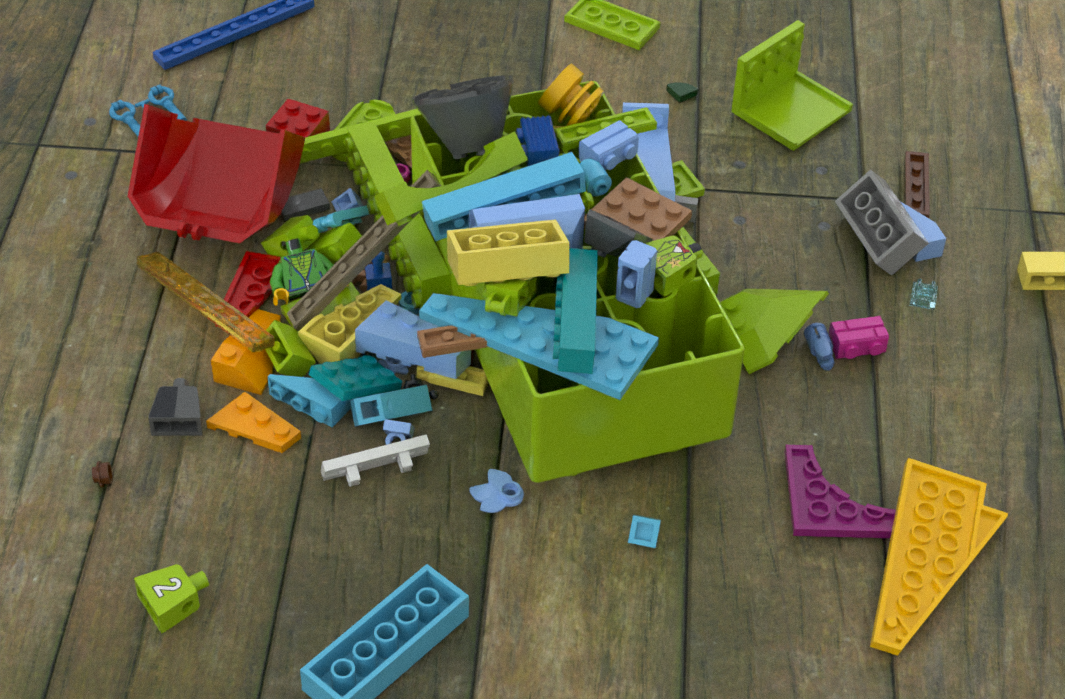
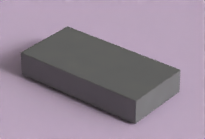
M322 188L289 197L281 212V216L285 222L292 217L311 215L329 210L330 203Z

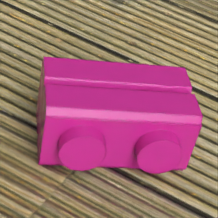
M880 316L830 323L829 336L836 359H853L857 356L869 354L875 356L886 352L889 334Z

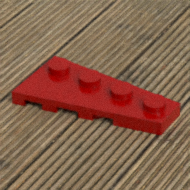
M249 251L245 252L214 319L215 327L236 330L259 309L272 293L270 279L274 266L279 263L281 257Z

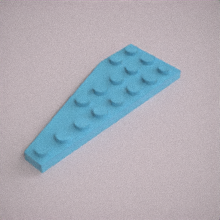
M433 293L419 310V318L439 327L452 325L457 327V331L471 337L472 333L476 337H482L487 340L488 347L618 400H621L658 346L659 337L611 318L596 316L593 374L558 371V359H552L555 342L553 341L555 310L525 306L519 311L518 316L508 314L503 316L496 312H486V300Z

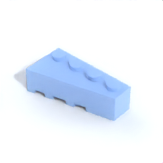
M387 300L355 329L356 352L365 354L366 351L376 353L377 358L387 360L388 357L401 360L402 365L409 367L411 365L423 366L424 371L457 379L471 365V350L423 358L417 338V331L438 328L439 326L422 320L419 316Z

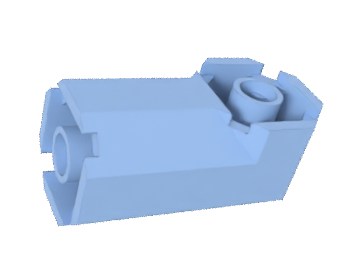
M580 194L472 209L469 210V228L556 219L569 241V248L583 249L585 207Z

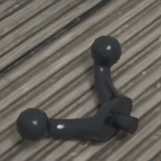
M411 374V381H405L403 389L423 386V380H416V374ZM432 389L428 391L431 399L438 398L439 393L437 390Z

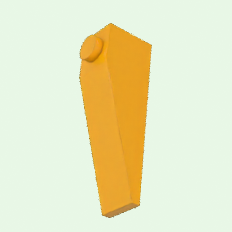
M258 309L226 338L211 359L214 382L262 395L268 385V376L273 374V363L259 338L274 320L281 322V315Z

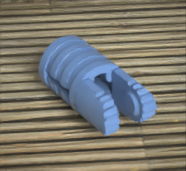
M813 323L806 327L804 336L811 354L816 356L819 366L823 370L830 371L834 367L832 341L824 324Z

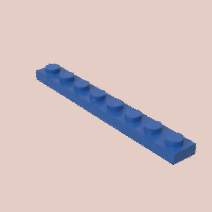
M314 0L273 1L153 51V59L164 70L172 68L175 65L191 60L194 57L210 52L213 49L229 44L282 20L303 13L315 7Z

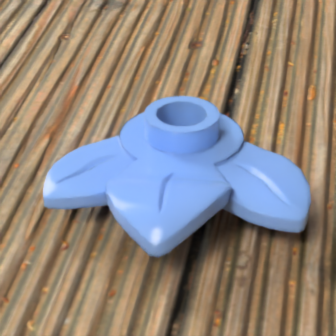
M496 469L488 470V483L470 487L472 497L476 501L481 502L480 510L488 513L499 512L505 507L517 506L524 498V492L520 485L512 481L509 474Z

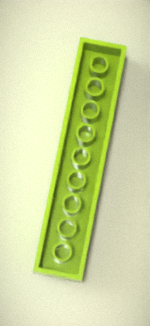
M374 122L348 128V138L345 139V145L349 153V157H346L349 171L353 170L355 184L360 185L362 199L367 200L369 214L374 215V222H376L382 216V213L374 196L403 183L404 180ZM418 213L388 244V250L391 260L396 261L398 275L404 278L403 282L406 292H412L411 300L414 309L419 308L420 310L433 293L451 296V274L422 216Z

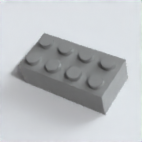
M871 169L835 201L876 265L890 275H893L929 244L888 183Z

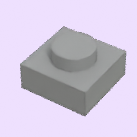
M675 195L676 203L692 210V216L688 222H695L698 198Z

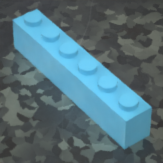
M570 152L422 201L425 222L435 241L447 238V230L469 228V210L576 195L585 192V174L574 154Z

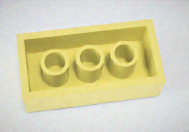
M556 219L447 230L448 263L458 285L475 286L482 282H503L510 279L530 280L538 276L558 277L560 274L569 273V241Z

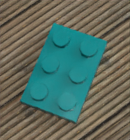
M368 355L311 365L309 372L312 378L341 401L400 390L403 383L402 380L394 375L393 371L386 369L377 362L376 358Z

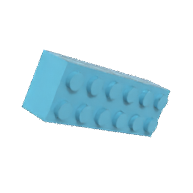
M426 564L300 669L302 691L312 699H375L469 617V595Z

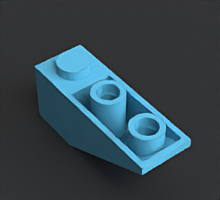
M273 374L268 376L269 394L274 399L281 400L292 406L295 410L302 411L313 417L316 421L333 427L351 409L350 400L341 401L314 378Z
M427 385L350 400L355 426L432 411Z

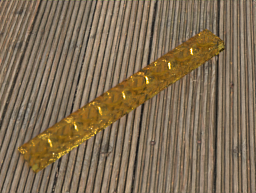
M154 252L137 256V266L251 352H260L263 349L274 346L275 337L161 253Z

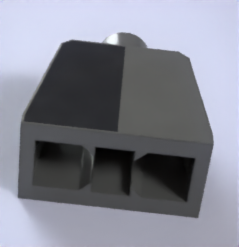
M177 378L173 381V386H162L158 389L148 417L151 436H203L197 387L189 386V382L184 378Z

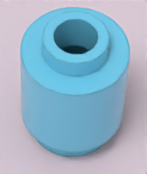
M585 159L580 163L584 170L585 186L588 193H591L592 196L605 194L610 189L612 180L602 165L594 159Z

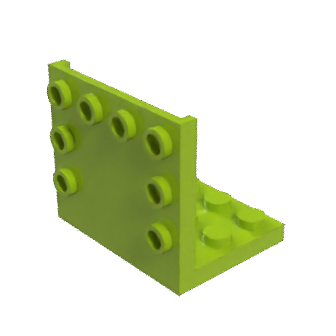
M799 20L738 58L731 110L732 113L793 151L852 111L853 107L851 102L798 71L805 26Z

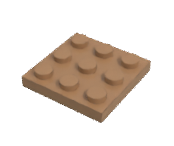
M627 177L591 209L652 238L653 241L674 236L692 216V210ZM587 214L584 217V229H586Z

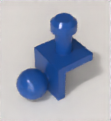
M383 251L371 261L373 264H368L365 267L367 291L380 284L392 289L390 263H383L385 260Z

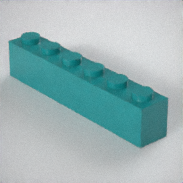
M569 248V273L560 274L557 277L553 339L555 342L552 359H558V371L593 374L596 334L597 250Z

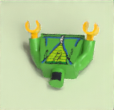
M299 238L285 242L289 255L280 258L279 263L274 266L270 279L274 295L273 304L277 306L278 300L283 299L286 305H288L289 300L303 297L334 264L323 254L317 253L315 249L303 251Z

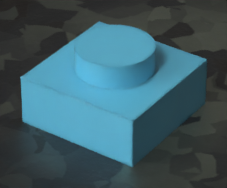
M634 514L628 543L656 548L661 520Z

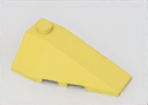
M380 284L356 296L355 301L345 306L340 304L334 307V311L325 316L322 314L315 316L298 332V336L319 364L358 358L361 353L356 352L355 329L386 300L397 305L402 296L400 293Z

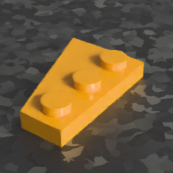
M246 392L206 420V425L209 429L216 431L219 428L228 431L229 436L235 438L242 436L253 440V444L280 453L285 452L301 439L300 430Z

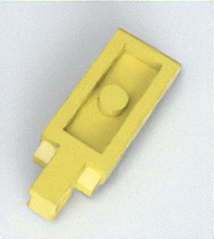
M417 366L416 378L480 396L484 395L489 383L483 369L471 366L457 379L424 371L423 366Z

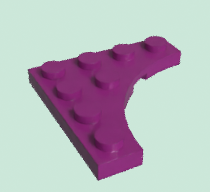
M785 445L784 453L793 536L891 538L896 509L882 508L871 504L863 506L849 499V494L835 484L831 485L822 475L823 470L816 460L812 445Z

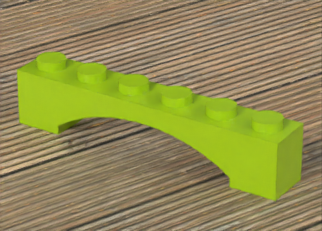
M512 132L483 146L485 153L477 165L454 183L434 188H415L408 186L405 181L375 195L374 198L387 226L394 222L401 226L413 220L411 214L419 212L420 216L424 215L422 201L497 177L499 173L504 171L509 173L521 169L519 164L528 159L516 133Z

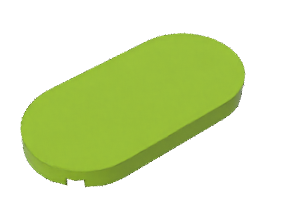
M369 100V103L364 104L363 101L356 104L334 130L394 115L395 112L393 107L387 102ZM347 151L332 156L346 162V157H349V153Z

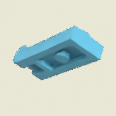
M366 205L337 211L314 219L313 225L318 229V233L327 231L328 227L337 228L347 223H352L353 225L361 223V217L370 214Z

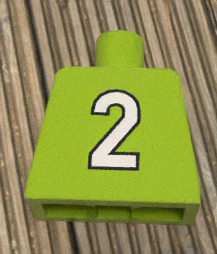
M177 564L134 578L137 596L161 634L197 611L200 607L198 591L209 586L208 579L203 571L188 577L181 565Z

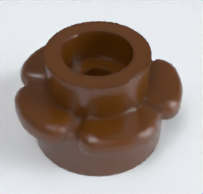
M98 461L96 466L92 467L93 482L99 483L101 488H104L105 484H112L113 482L110 462L102 463V461Z

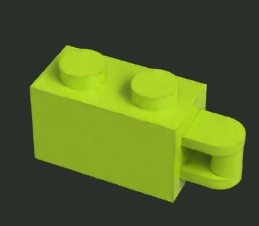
M533 277L530 280L510 279L503 282H486L482 293L483 298L486 299L485 311L500 313L503 316L507 314L518 316L519 311L526 306L536 293L537 277Z

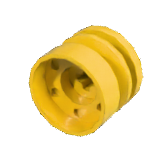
M571 63L551 83L539 99L538 104L549 114L561 108L563 111L558 121L562 123L570 116L571 119L566 125L569 126L584 122L596 109L605 91L599 87L590 94L589 92L595 84L593 81L588 82L583 87L579 84L584 77V73Z

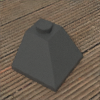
M590 209L587 213L584 242L593 246L591 250H597V255L605 258L607 254L615 257L621 255L632 240L642 243L653 241L652 238L609 216Z

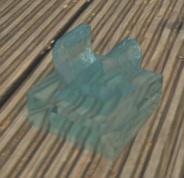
M922 279L913 282L910 306L934 310L938 290L936 282L932 281L931 284L922 283Z

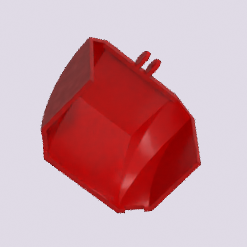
M144 104L127 197L146 225L177 231L178 237L186 238L189 233L193 240L198 241L204 236L241 243L275 222L281 214L292 190L303 152L305 137L282 129L280 134L198 118H193V122L177 119L178 114Z

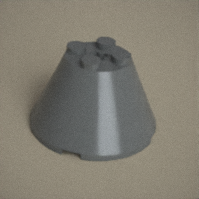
M505 75L463 81L450 84L451 90L444 89L438 91L437 88L414 96L412 100L415 107L453 155V159L467 157L468 153L475 151L477 155H483L485 153L483 146L501 138L503 135L514 79L510 75L509 79L505 80Z

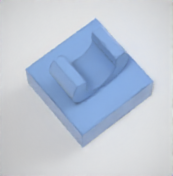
M385 419L383 430L387 434L385 439L386 445L392 444L394 438H400L401 441L407 440L406 438H413L415 428L411 423Z

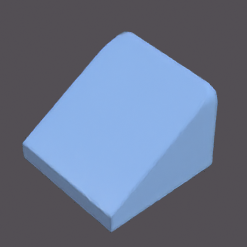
M351 188L331 201L336 212L364 206L360 197Z

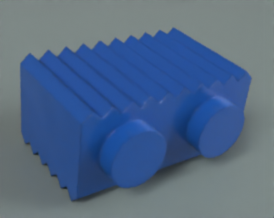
M549 115L547 117L542 116L541 118L539 116L536 118L532 117L531 119L529 117L526 119L522 117L520 119V128H516V135L520 143H522L521 146L528 159L526 166L528 167L558 157L559 148L551 117Z

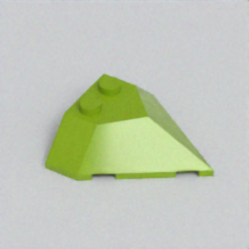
M744 289L720 302L744 345L743 364L749 374L775 361L778 357V350L785 342L789 343L813 314L812 309L819 300L824 301L828 296V291Z

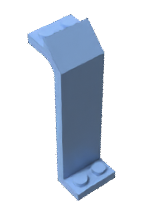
M623 102L622 113L647 107L657 121L656 130L638 134L637 154L659 194L675 202V185L668 137L669 104Z

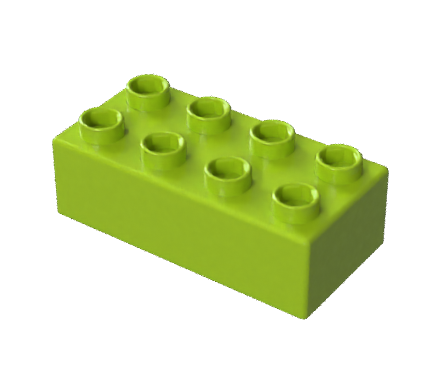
M590 81L582 82L579 85L583 87ZM593 81L595 84L590 90V94L600 87L596 81ZM547 89L513 95L510 98L502 137L512 132L516 133V128H520V119L522 117L525 119L529 117L531 119L532 117L536 118L539 116L541 118L542 116L547 117L549 115L553 126H566L571 117L569 116L560 123L558 119L563 111L561 108L549 114L538 104L539 99ZM604 93L596 109L584 122L615 115ZM415 114L411 117L412 185L427 170L434 174L441 186L454 183L469 173L483 155H477L475 151L468 153L467 157L453 159V155L422 114ZM579 148L559 153V156L572 152L579 164L581 163L579 160ZM636 154L632 159H626L618 163L612 170H605L612 180L611 187L605 194L592 197L595 207L626 177L658 194L659 192L640 157ZM526 161L519 164L521 169L527 167ZM504 171L502 173H499L498 175L500 176L506 174V172ZM427 226L451 274V295L486 300L482 296L486 282L478 283L475 286L458 285L448 263L447 238L435 241ZM584 229L583 249L591 250L593 246L584 242L586 230ZM680 230L677 231V233L674 236H677L686 246H688ZM607 254L605 258L597 255L596 316L608 317L659 337L658 346L621 400L491 347L475 349L532 482L540 483L561 477L576 476L586 471L662 453L676 452L683 448L725 439L732 434L744 345L698 262L696 274L692 280L665 297L654 288L641 308H635L616 299L618 260L621 255L615 257ZM538 276L536 293L526 306L555 310L557 277Z

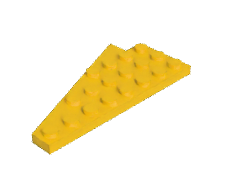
M911 458L907 459L902 475L870 647L898 656L1008 517L1006 512L983 505L987 483Z

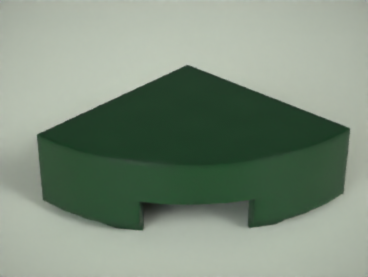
M669 83L666 87V91L679 103L698 94V89L687 83Z

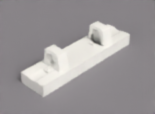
M426 434L322 462L321 474L324 481L346 476L348 485L351 487L360 484V471L398 462L401 473L412 470L413 466L411 458L427 454L430 443Z

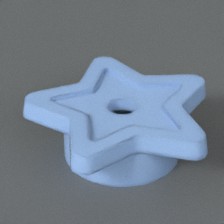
M388 357L387 360L382 359L378 361L379 364L393 371L394 374H408L407 366L402 365L401 360Z

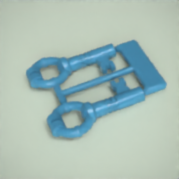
M160 84L151 87L148 99L136 103L135 106L129 102L118 100L111 103L109 109L110 117L117 121H123L132 129L137 137L139 136L140 125L134 119L135 107L142 106L144 109V104H148L149 101L166 108L169 112L178 114L177 119L187 121L186 117L173 103L174 91ZM163 92L169 95L164 96L161 100H157L154 97ZM125 107L130 110L124 112L122 116L116 114V111Z

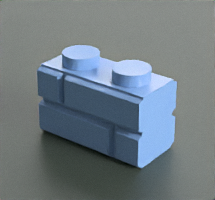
M619 120L579 142V160L582 162L585 159H594L602 165L604 170H612L618 163L626 159H632L638 153V134L631 128L628 129V126Z
M632 240L618 260L619 269L616 286V299L635 308H641L646 298L653 292L657 258L656 248L637 240Z

